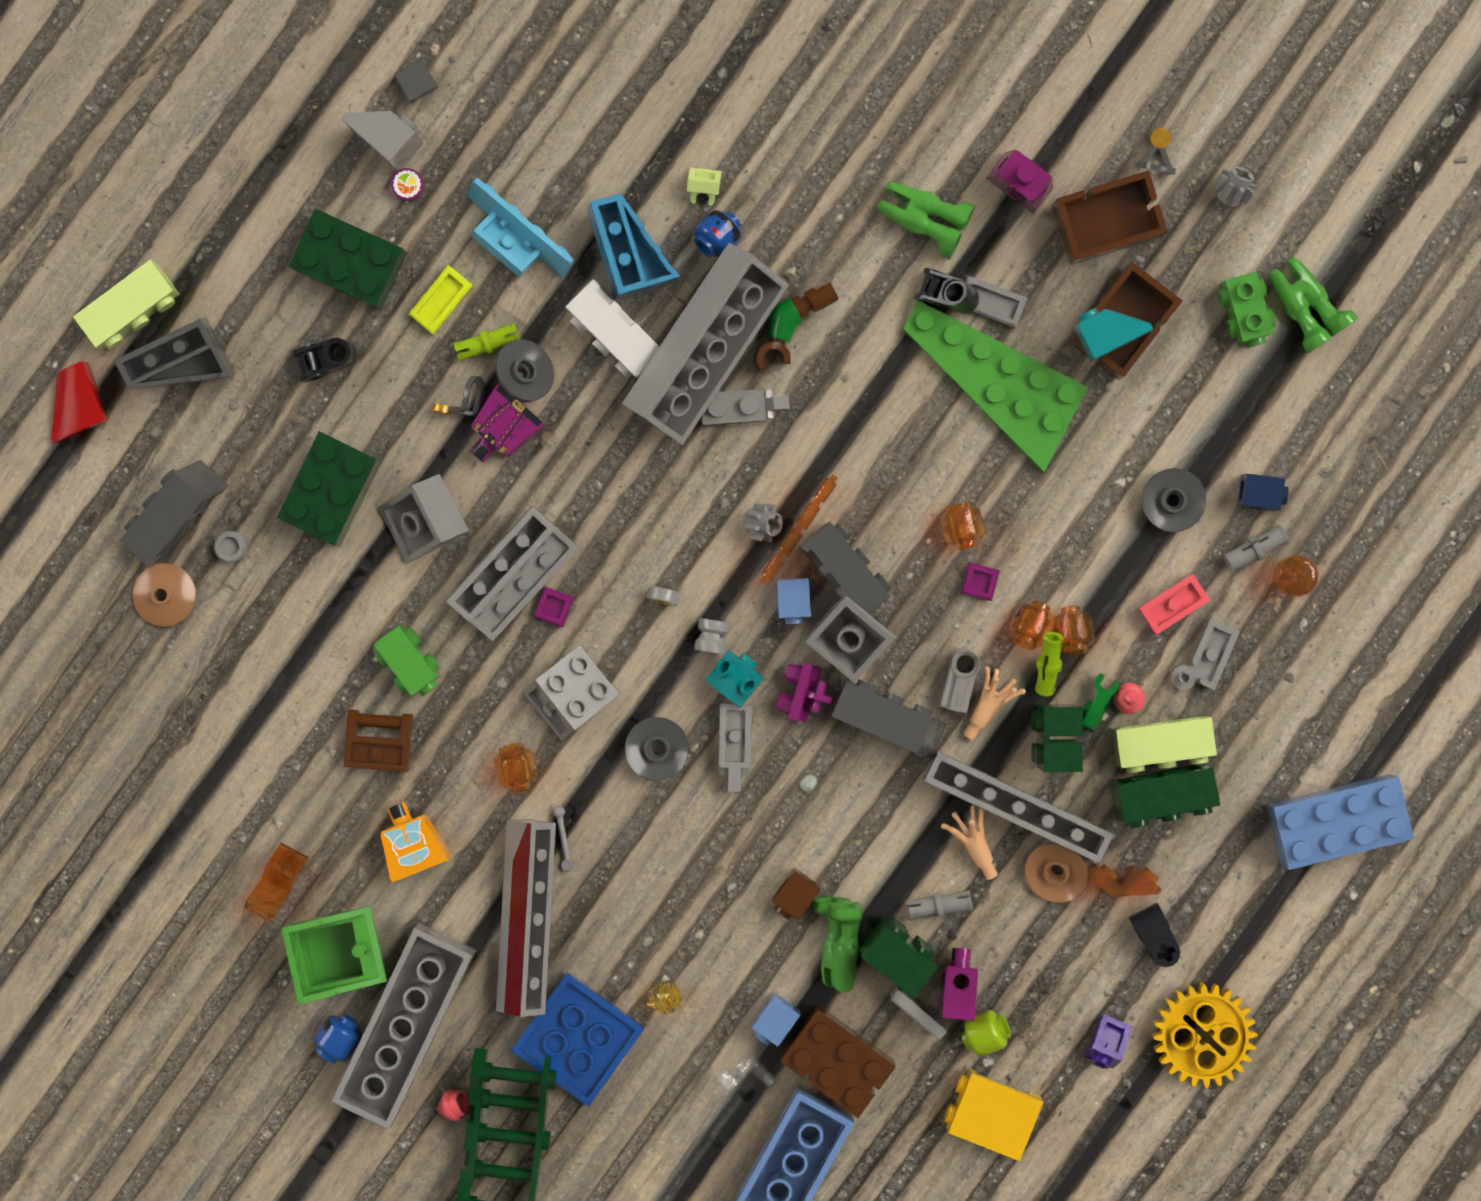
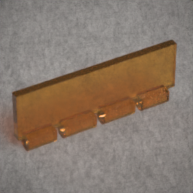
M832 474L829 479L825 478L814 495L816 498L814 502L808 503L796 521L798 526L795 530L793 528L790 530L777 549L780 551L777 557L773 555L761 574L764 576L760 580L761 582L766 584L769 579L773 580L784 563L782 561L784 556L790 555L802 537L800 533L803 528L806 530L821 509L818 507L821 502L825 503L837 484L834 483L837 479L836 476Z

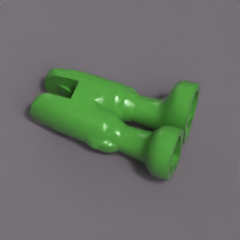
M888 182L885 188L886 192L906 203L903 209L891 203L880 200L876 210L889 220L908 229L911 234L926 235L935 240L939 245L940 255L950 260L960 241L961 231L966 229L971 219L975 205L968 202H962L957 205L945 203L931 191L924 192L903 184ZM928 215H936L948 221L957 229L934 222Z
M1291 257L1286 261V266L1297 282L1291 285L1277 268L1268 275L1275 291L1285 306L1286 314L1300 325L1304 334L1302 344L1309 354L1329 340L1331 336L1333 337L1356 321L1358 317L1351 310L1338 311L1329 302L1325 287L1318 283L1301 261L1296 257ZM1310 306L1317 311L1326 329L1320 326L1311 315Z
M817 897L813 900V911L819 915L826 916L829 926L827 938L823 944L821 964L823 984L827 987L835 988L839 992H849L854 987L859 952L857 934L862 918V903L851 902V899L843 897Z

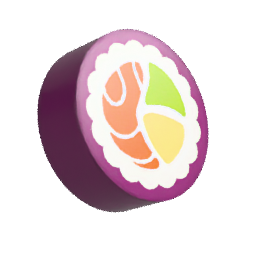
M403 168L392 177L391 187L399 199L410 202L422 195L424 181L416 170Z

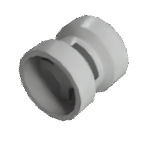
M699 618L698 628L702 633L696 639L694 649L725 654L727 645L724 642L725 638L723 636L729 633L730 623Z

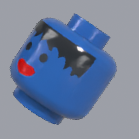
M720 210L710 212L695 227V245L705 256L719 258L728 243L736 246L740 242V221L731 212L724 213Z
M343 1014L342 1017L329 1016L314 1036V1042L317 1046L315 1051L322 1058L334 1064L337 1061L344 1062L348 1060L362 1038L357 1029L359 1023L346 1014Z

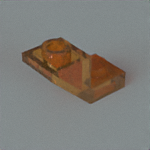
M280 843L267 862L262 877L246 900L244 908L272 923L290 895L309 857Z
M1092 863L1088 867V875L1112 897L1157 895L1162 890L1155 884L1159 878L1146 866L1140 870L1133 865L1118 883L1115 882L1118 876L1105 864L1099 868L1096 864Z

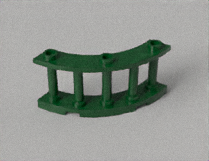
M475 1048L469 1082L468 1105H471L470 1119L467 1120L464 1149H466L464 1166H468V1169H461L456 1201H486L478 1200V1196H473L475 1179L481 1180V1176L530 1182L528 1201H536L543 1150L548 1151L550 1145L551 1131H545L549 1089L554 1090L557 1070H551V1057L545 1056L543 1072L493 1066V1063L487 1062L488 1049ZM495 1079L540 1085V1099L491 1093V1089H486V1082ZM489 1106L538 1111L537 1133L488 1127V1124L482 1123L484 1108L489 1109ZM486 1140L533 1145L535 1146L532 1169L484 1164L483 1160H478L480 1142L485 1143Z

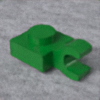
M1102 673L1095 679L1097 696H1095L1093 701L1088 699L1083 707V725L1095 732L1110 704L1111 698L1120 687V683L1115 681L1111 689H1103L1102 681L1105 675Z

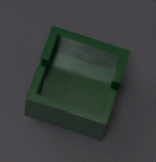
M1037 704V711H1032L1031 713L1032 731L1038 733L1037 743H1032L1031 746L1032 762H1035L1037 768L1043 772H1083V743L1076 742V739H1050V736H1083V707L1076 704Z

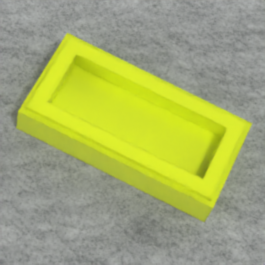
M447 265L408 315L435 335L474 286Z

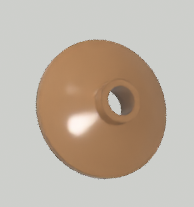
M156 564L145 569L136 579L132 593L133 603L138 614L148 623L160 627L177 625L184 621L192 612L196 603V587L190 575L182 568L173 564ZM160 589H164L167 593L164 601H160L157 598V592Z
M1054 842L1040 845L1034 849L1025 864V877L1029 887L1039 897L1050 902L1064 903L1077 898L1084 891L1088 882V867L1081 854ZM1053 865L1061 866L1064 871H1056Z

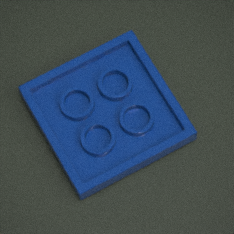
M567 971L547 999L545 1015H536L511 1052L539 1072H543L545 1056L551 1057V1070H557L555 1083L589 1107L645 1027Z

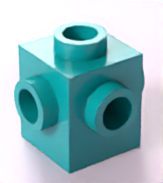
M728 650L705 680L741 708L764 677L755 670L758 664L746 654L742 653L738 657Z

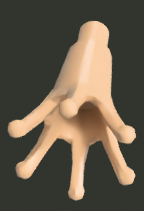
M984 668L985 680L981 697L969 718L971 722L963 733L970 740L976 738L981 728L985 729L1004 705L1015 697L1026 693V690L1023 688L1017 691L1016 687H1013L1017 684L1016 679H1012L1000 692L995 691L999 681L998 668L993 669L990 685V668Z
M971 805L972 820L968 822L970 828L965 826L957 812H953L952 818L959 824L962 832L945 823L941 825V828L949 831L964 845L976 866L981 868L986 880L995 878L998 873L992 863L993 857L984 834L983 817L986 812L985 809L981 808L979 810L977 821V806Z

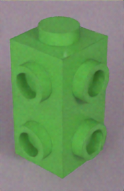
M1257 271L1227 279L1220 283L1221 289L1218 290V298L1222 308H1227L1230 320H1227L1226 324L1230 338H1235L1237 345L1247 343L1248 348L1267 343L1265 337L1274 333L1273 327H1276V320L1272 309H1267L1264 297L1267 296V288L1263 278H1258Z
M399 625L373 644L377 649L374 655L385 669L388 666L396 675L393 681L403 694L409 692L411 696L420 693L423 697L438 686L435 680L441 676L437 671L440 665L430 652L426 655L418 646L421 643V639L411 627L406 629L404 625Z

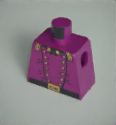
M1016 149L1005 152L986 177L988 181L1032 214H1035L1053 190L1052 176Z
M498 383L472 423L471 427L482 437L469 451L483 463L495 450L508 458L547 425L518 399L509 395L501 384Z
M952 948L951 966H944L942 968L937 1018L975 1021L978 969L970 968L971 949ZM957 975L964 979V987L962 989H958L954 985V978Z

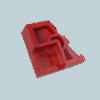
M77 362L57 373L51 434L54 444L82 434L81 431L108 421L98 393H100L88 362Z

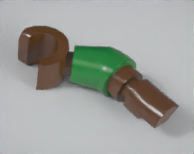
M831 283L817 290L814 287L807 290L802 298L799 296L793 299L787 297L774 307L771 312L767 336L771 337L770 341L758 347L754 354V364L760 373H763L767 368L764 356L770 349L780 353L782 363L791 364V355L785 343H790L796 328L802 324L803 319L809 317L808 312L813 311L816 313L839 300Z

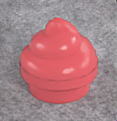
M1131 682L1123 683L1120 685L1117 693L1113 695V703L1120 712L1135 714L1143 708L1145 694L1139 685Z
M447 1090L439 1100L436 1111L448 1120H462L470 1112V1105H468L469 1097L463 1090Z

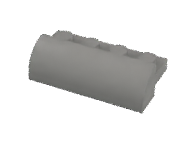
M531 506L446 599V602L469 623L471 622L490 640L494 641L577 550L578 546L539 510Z

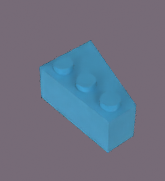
M621 193L589 203L587 208L588 216L615 300L676 283L680 277L679 274L668 263L662 254V250L651 239L644 229L645 226Z

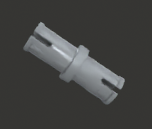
M1278 525L1256 538L1254 536L1248 538L1247 543L1228 553H1224L1223 558L1230 571L1235 572L1256 559L1258 561L1265 559L1266 554L1290 543L1289 538L1283 527Z
M970 890L941 895V892L935 893L934 897L907 900L910 921L932 916L945 918V914L973 911Z

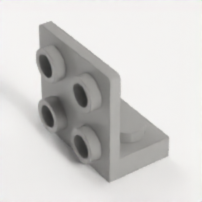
M580 646L535 679L522 691L561 741L618 696V692Z

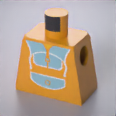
M405 801L387 808L394 826L381 832V839L392 883L448 861L452 857L426 813L411 818Z

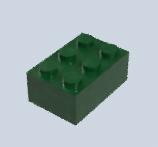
M315 208L288 267L295 272L382 311L408 253L393 243Z
M319 431L277 518L333 546L341 547L382 461Z
M1203 763L1109 781L1115 817L1125 825H1130V828L1149 825L1148 819L1157 818L1161 819L1162 822L1181 819L1180 813L1185 812L1193 813L1194 816L1210 814L1213 812L1212 807L1221 806L1214 768Z
M881 915L859 943L861 956L888 979L915 998L938 968L934 959L936 955L931 949L932 946L921 937L916 935L914 939L911 938L907 933L906 926L891 915L887 919Z

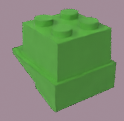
M371 906L295 922L281 928L298 1005L387 982Z

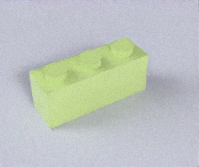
M149 260L74 315L73 318L96 348L103 351L105 349L112 350L124 341L123 336L132 329L135 332L146 326L150 322L148 317L157 311L160 313L173 306L175 303L174 298L180 293L160 266L154 261Z
M1209 716L1112 728L1116 764L1120 768H1126V773L1145 771V765L1157 764L1158 769L1176 767V761L1189 759V764H1202L1209 762L1208 757L1217 756L1212 717Z

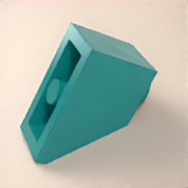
M1096 308L1078 316L1080 323L1073 327L1090 361L1153 330L1152 325L1148 322L1108 309L1098 313Z

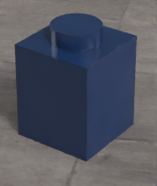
M1249 473L1242 474L1237 506L1274 512L1281 511V506H1285L1287 503L1289 492L1288 487L1284 486L1285 479Z

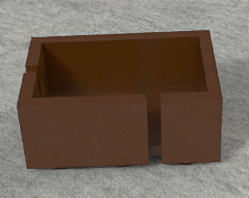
M1149 170L1090 188L1086 194L1083 190L1057 198L1053 202L1052 207L1070 265L1161 238L1168 232L1160 204L1153 206L1149 211L1147 205L1152 204L1157 199Z
M1130 262L1094 307L1098 313L1108 309L1148 322L1153 327V330L1099 357L1096 364L1118 381L1125 377L1159 333L1160 327L1169 320L1183 301L1133 262ZM1075 332L1068 343L1088 357Z
M819 1004L815 1006L780 1054V1062L803 1079L809 1074L808 1080L810 1084L856 1118L860 1117L874 1098L875 1092L873 1087L879 1090L896 1068L894 1059Z

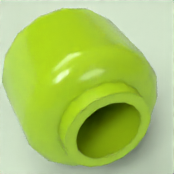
M987 1010L976 1014L975 1021H965V1031L961 1032V1038L966 1049H972L978 1056H985L1005 1048L1008 1038L1011 1037V1031L1003 1014H997L994 1010Z

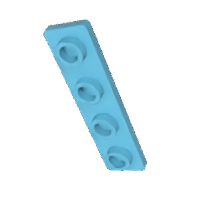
M479 178L472 182L467 197L488 214L473 230L471 235L473 239L518 277L538 258L561 277L568 273L574 260L564 247L556 245L545 235L539 226L533 225L521 215L514 205L508 204L503 200L492 186L483 183Z

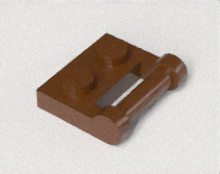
M349 709L344 767L408 772L413 714L403 713L402 716L361 714L359 710ZM358 726L401 729L400 738L357 735Z

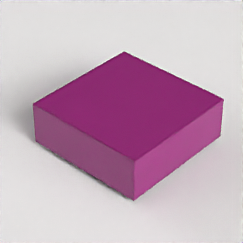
M968 562L960 593L992 601L1000 570Z
M544 586L533 616L564 627L575 597Z

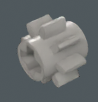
M1235 166L1230 172L1226 169L1222 170L1214 188L1219 190L1217 197L1221 202L1228 206L1236 207L1240 201L1247 205L1257 186L1252 183L1254 177L1248 170Z
M755 502L754 508L747 510L744 515V529L751 532L749 535L751 540L772 542V536L778 535L782 529V516L775 513L776 505Z

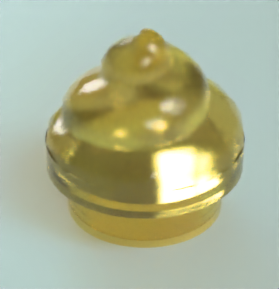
M661 982L653 988L647 1003L663 1014H670L681 1006V993L675 983Z

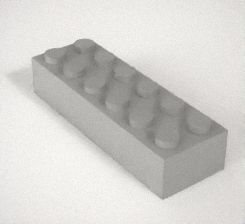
M728 243L622 404L656 429L683 445L789 285L755 256Z
M421 923L414 927L331 1101L332 1103L386 1129L391 1128L474 957L475 949Z

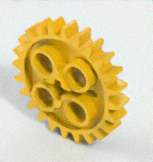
M1200 982L1198 991H1195L1188 984L1187 994L1185 995L1179 990H1175L1177 1000L1174 1002L1166 997L1165 1001L1169 1008L1167 1010L1157 1009L1163 1016V1019L1153 1020V1024L1160 1028V1031L1152 1033L1151 1036L1153 1039L1161 1041V1043L1153 1048L1156 1052H1164L1158 1060L1161 1064L1171 1062L1167 1068L1169 1074L1172 1075L1179 1070L1177 1079L1183 1082L1189 1076L1190 1084L1193 1087L1197 1085L1199 1079H1201L1205 1088H1209L1210 1079H1214L1218 1086H1222L1221 1077L1224 1075L1233 1081L1234 1078L1231 1071L1236 1069L1243 1073L1244 1070L1240 1062L1242 1060L1246 1062L1252 1061L1246 1054V1051L1256 1050V1046L1249 1042V1039L1258 1035L1255 1031L1248 1029V1027L1256 1022L1253 1018H1245L1250 1009L1247 1006L1238 1008L1242 999L1237 995L1230 1000L1231 991L1228 988L1219 994V986L1217 984H1213L1210 991H1207V987L1203 982ZM1203 1005H1209L1211 1008L1209 1017L1204 1020L1197 1019L1196 1013L1198 1008ZM1188 1015L1225 1050V1054L1220 1055L1205 1039L1201 1038L1183 1020V1016ZM1232 1027L1234 1029L1232 1039L1226 1042L1220 1041L1221 1031L1224 1028ZM1182 1028L1188 1029V1039L1182 1043L1175 1042V1033ZM1206 1050L1212 1051V1059L1209 1063L1205 1065L1198 1064V1056L1201 1052Z

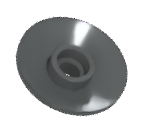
M519 339L507 343L499 351L495 365L496 374L501 386L509 395L521 401L532 402L541 399L550 391L554 381V369L549 356L539 345L528 340ZM518 370L521 371L523 378L519 375Z
M1179 468L1162 470L1153 475L1144 487L1142 493L1143 511L1147 519L1161 530L1167 532L1187 530L1200 520L1205 511L1206 493L1200 480L1189 471ZM1170 494L1175 495L1178 500L1174 507L1167 504V497Z
M663 717L647 718L636 724L628 734L625 743L626 759L632 770L639 776L652 781H662L675 776L685 765L689 753L688 739L682 728L672 720ZM655 742L661 743L664 748L663 752L660 754L653 753L651 749L652 744Z

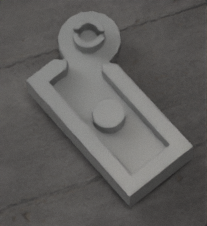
M1208 619L1189 665H1178L1171 672L1172 684L1181 690H1188L1195 683L1215 690L1240 631Z

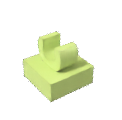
M690 167L687 191L691 192V203L696 204L699 193H706L709 197L708 205H713L715 195H719L722 171Z

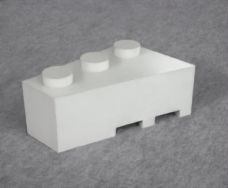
M593 279L566 306L573 316L570 322L582 334L588 331L596 339L592 344L605 357L609 353L619 361L615 367L627 379L633 375L638 380L659 346Z

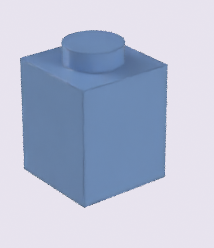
M809 578L777 580L779 618H785V624L805 623L804 617H811Z
M773 992L752 1022V1029L755 1030L753 1035L768 1046L771 1042L779 1046L799 1018L800 1010Z

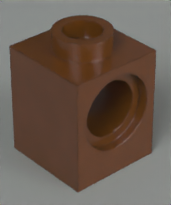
M795 867L772 897V901L777 904L774 910L788 920L792 916L799 920L821 891V886Z

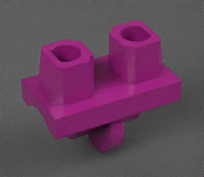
M803 663V665L789 664L785 673V681L797 684L795 695L781 693L776 709L788 714V719L807 722L810 711L819 713L822 702L831 704L833 697L824 695L827 682L819 680L822 667Z

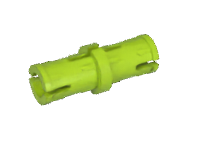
M512 322L509 325L489 332L485 329L480 331L481 335L460 342H454L456 352L469 348V350L458 353L459 361L463 362L466 359L486 352L488 355L493 354L495 349L501 348L511 341L519 340L518 333L505 336L517 330L515 323Z
M1046 632L1043 635L1041 656L1037 658L1036 662L1038 676L1035 691L1042 696H1052L1055 693L1057 674L1062 669L1060 655L1064 638L1056 632Z

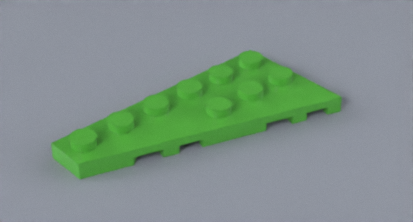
M918 300L903 331L945 371L952 381L1044 473L1088 387Z

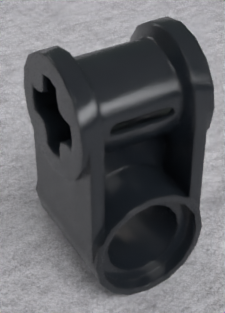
M924 268L925 278L919 293L914 295L915 300H919L932 307L944 308L961 314H967L976 309L979 303V294L975 288L960 278L949 276L934 269ZM964 290L963 296L956 301L957 295Z
M338 337L306 345L291 352L292 356L297 358L302 373L300 377L301 383L311 382L323 378L330 373L348 368L354 364L357 358L355 346L351 342ZM338 345H344L347 352L345 358L341 361H336L333 357L334 349Z
M1158 903L1129 916V920L1139 939L1144 943L1149 955L1156 964L1162 967H1170L1178 962L1181 952L1179 945ZM1161 944H1165L1167 947L1172 946L1168 951L1169 957L1157 956L1161 951L1159 947Z

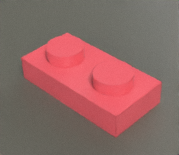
M1190 574L1138 607V610L1154 635H1157L1209 602L1210 599L1194 574Z

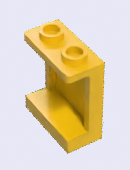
M969 1068L967 1075L961 1074L955 1092L959 1093L955 1105L949 1104L943 1121L947 1123L948 1133L1020 1161L1043 1105L1041 1096L1030 1091L1028 1093L1022 1092L977 1074L976 1070Z

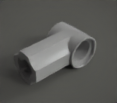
M961 647L952 652L949 658V669L940 707L967 713L976 674L980 669L979 657L971 649ZM969 655L972 657L973 664L969 670L960 671L957 669L956 662L960 656Z

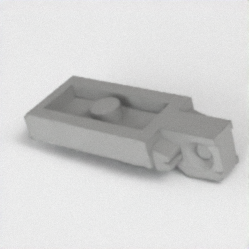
M764 389L718 392L702 415L703 426L764 422L766 419H774V411L790 410L789 396L772 397V390Z
M720 704L719 768L720 775L728 776V792H741V776H749V768H751L752 704H743L741 708L736 704Z

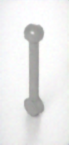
M556 806L553 809V815L557 818L563 853L561 867L564 871L569 872L573 869L574 862L569 857L563 820L565 809L562 806Z

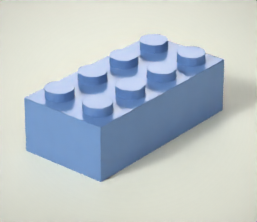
M1392 774L1266 804L1282 867L1288 870L1414 839L1399 776Z
M797 1085L736 1194V1201H812L854 1125L853 1115Z

